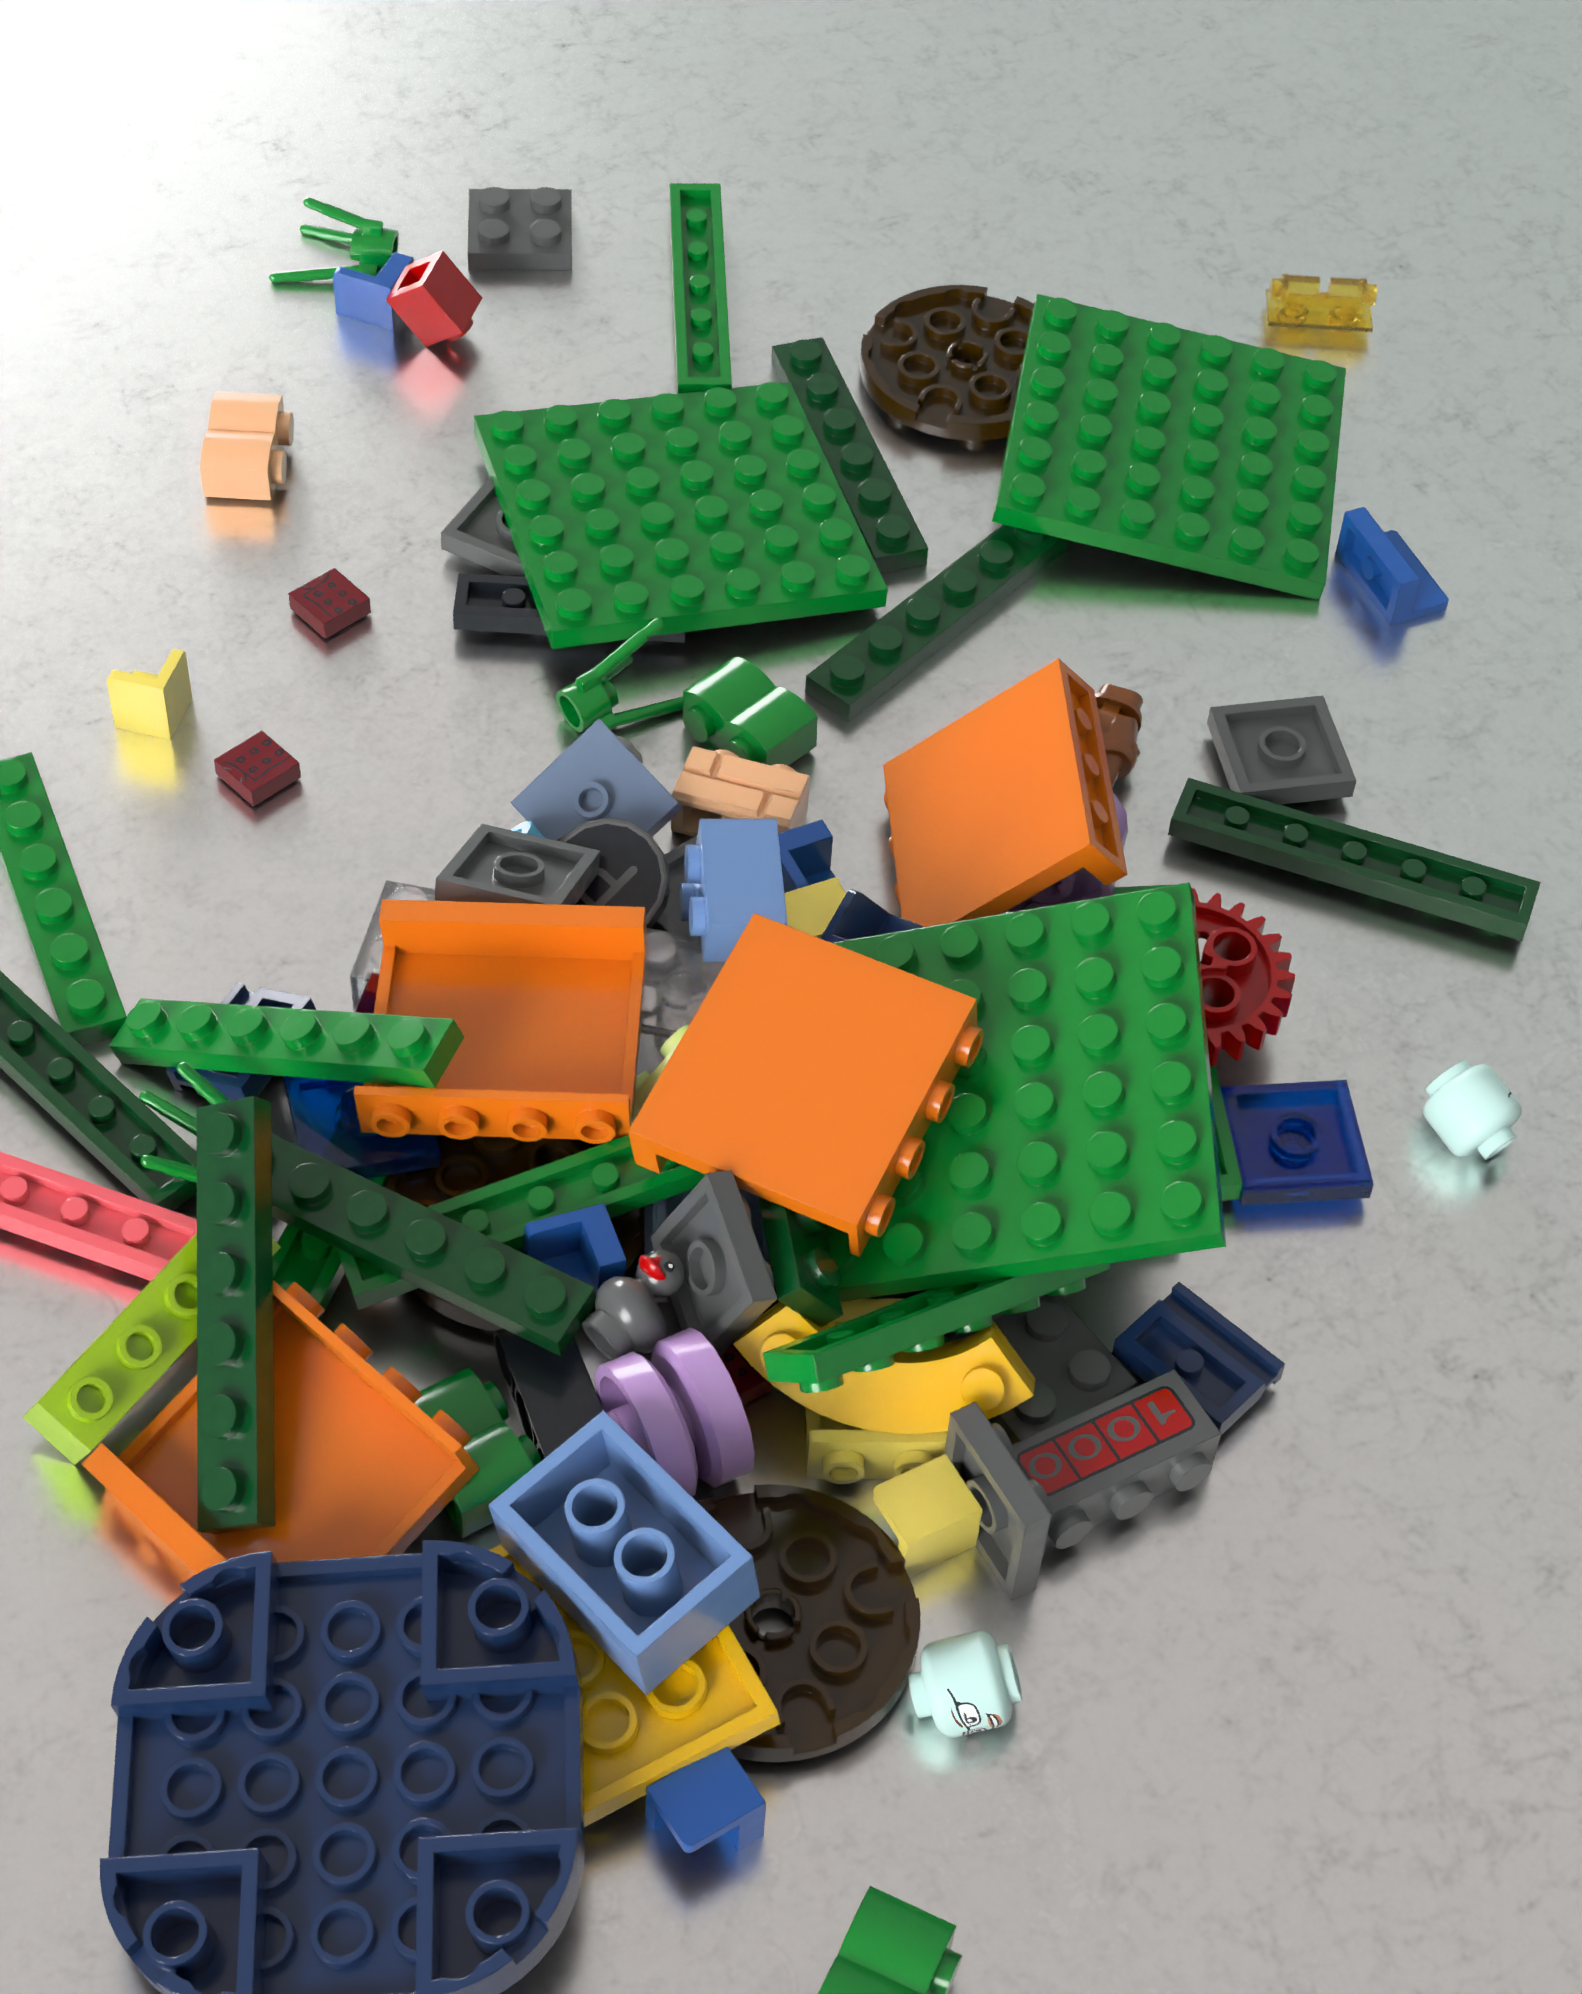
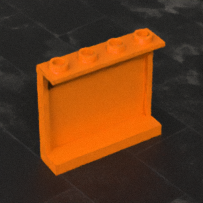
M1059 658L883 764L886 785L884 802L889 811L892 835L889 839V846L895 860L897 883L894 888L900 903L901 918L920 924L923 927L999 915L1083 867L1105 886L1128 875L1095 691Z
M382 899L379 922L383 940V952L374 1014L454 1019L464 1035V1039L435 1088L363 1083V1086H355L354 1099L361 1133H377L385 1137H401L406 1134L444 1135L459 1140L469 1139L474 1136L512 1137L525 1142L538 1141L542 1138L577 1139L592 1144H602L629 1135L628 1130L633 1123L648 950L645 907Z
M754 913L628 1130L635 1164L658 1174L661 1173L668 1159L705 1175L707 1173L732 1170L739 1189L848 1233L850 1253L860 1257L871 1235L879 1238L885 1232L895 1208V1198L892 1195L901 1178L910 1180L915 1175L925 1151V1141L922 1138L931 1121L941 1123L945 1118L955 1092V1085L951 1083L960 1066L971 1067L979 1053L984 1030L977 1027V999Z
M273 1280L275 1526L222 1534L198 1532L197 1374L118 1457L101 1443L81 1464L196 1573L234 1557L264 1551H272L277 1563L402 1554L480 1469L464 1449L472 1440L470 1435L443 1410L440 1409L430 1418L415 1405V1402L422 1394L395 1368L390 1366L381 1375L367 1363L366 1359L373 1351L347 1326L341 1323L332 1332L317 1318L325 1311L324 1308L296 1282H293L284 1290Z

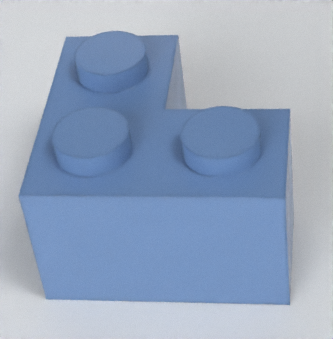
M700 819L696 845H686L684 871L686 883H680L679 889L680 920L689 921L690 936H692L693 946H702L703 962H726L754 913L787 925L777 819Z

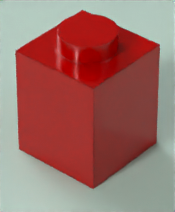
M444 251L406 265L386 298L388 304L425 347L446 339L453 342L464 336L472 327V316L482 300L481 295Z

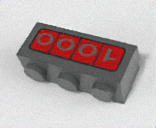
M1175 1369L1012 1445L1015 1462L1028 1481L1035 1479L1045 1490L1052 1507V1518L1049 1523L1045 1550L1056 1546L1058 1549L1068 1548L1081 1541L1090 1532L1091 1528L1114 1517H1117L1119 1520L1131 1518L1145 1509L1153 1498L1174 1488L1178 1491L1189 1490L1200 1484L1210 1474L1221 1433Z

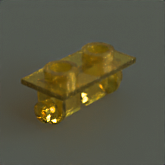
M1282 273L1281 278H1271L1270 287L1266 289L1265 293L1268 326L1284 327L1287 329L1308 328L1336 330L1339 332H1372L1371 305L1374 306L1376 302L1377 285L1367 284L1366 278L1330 277L1327 292H1319L1320 277Z

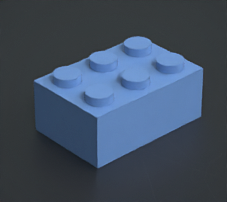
M604 1410L488 1505L501 1546L645 1695H648L760 1598L753 1556Z

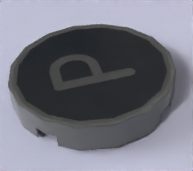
M602 818L584 822L561 838L560 842L600 850L599 873L575 905L645 907L646 928L649 930L654 926L668 903L670 870L667 857L650 834L629 821Z

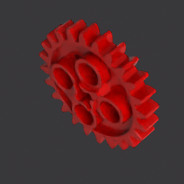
M1192 888L1195 899L1198 939L1203 938L1207 940L1203 948L1200 964L1209 1063L1212 1067L1216 1066L1221 1050H1224L1234 1060L1239 1061L1242 1058L1245 1044L1259 1051L1263 1047L1266 1034L1277 1035L1282 1017H1287L1293 995L1291 992L1295 981V974L1289 972L1292 959L1291 953L1278 952L1282 939L1280 933L1262 935L1266 921L1263 916L1246 921L1242 918L1245 908L1244 903L1240 902L1231 909L1226 910L1221 908V894L1215 893L1208 903L1199 902L1198 894L1195 888Z

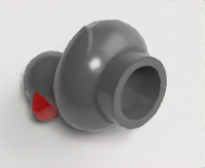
M665 1249L653 1250L639 1258L636 1279L615 1276L602 1283L597 1291L595 1311L582 1322V1326L592 1343L607 1358L613 1360L630 1352L637 1354L651 1353L654 1345L659 1340L668 1337L665 1317L654 1298L669 1297L676 1293L683 1285L685 1269L682 1260L674 1252Z

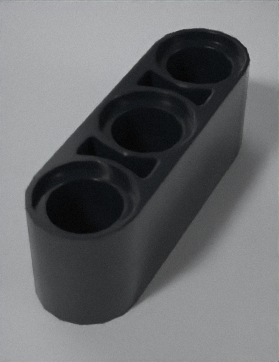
M505 1329L493 1332L500 1369L525 1434L537 1448L541 1460H543L603 1411L602 1405L574 1337L562 1356H559Z

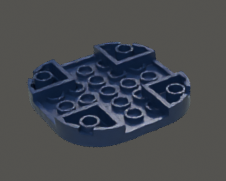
M423 1540L422 1553L277 1563L272 1551L256 1552L228 1559L195 1574L180 1584L184 1593L170 1603L154 1621L149 1617L145 1618L125 1650L113 1685L111 1707L118 1716L109 1852L108 1858H100V1884L106 1914L116 1938L133 1963L161 1994H500L522 1979L541 1961L556 1942L570 1917L578 1896L584 1868L583 1694L577 1658L570 1635L559 1610L545 1590L541 1591L533 1582L515 1570L513 1562L497 1553L478 1546L445 1540Z

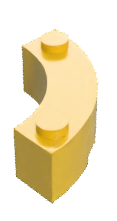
M779 1302L759 1316L735 1340L734 1346L749 1364L768 1381L764 1352L837 1324L832 1321L821 1328L803 1317L799 1312H795ZM995 1322L988 1328L962 1339L945 1343L935 1349L921 1352H898L894 1354L895 1364L890 1367L871 1372L850 1371L843 1374L844 1384L831 1390L804 1393L801 1392L799 1383L768 1381L795 1402L822 1416L854 1427L896 1434H924L948 1431L950 1413L974 1402L977 1403L988 1420L1011 1410L1034 1396L1035 1377Z

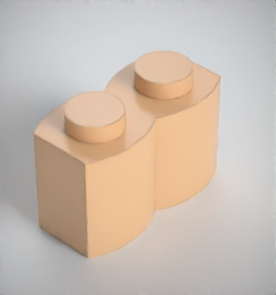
M215 392L200 460L204 497L272 500L275 485L284 484L286 480L287 457L285 450H283V445L292 446L294 437L293 413L284 412L283 395Z

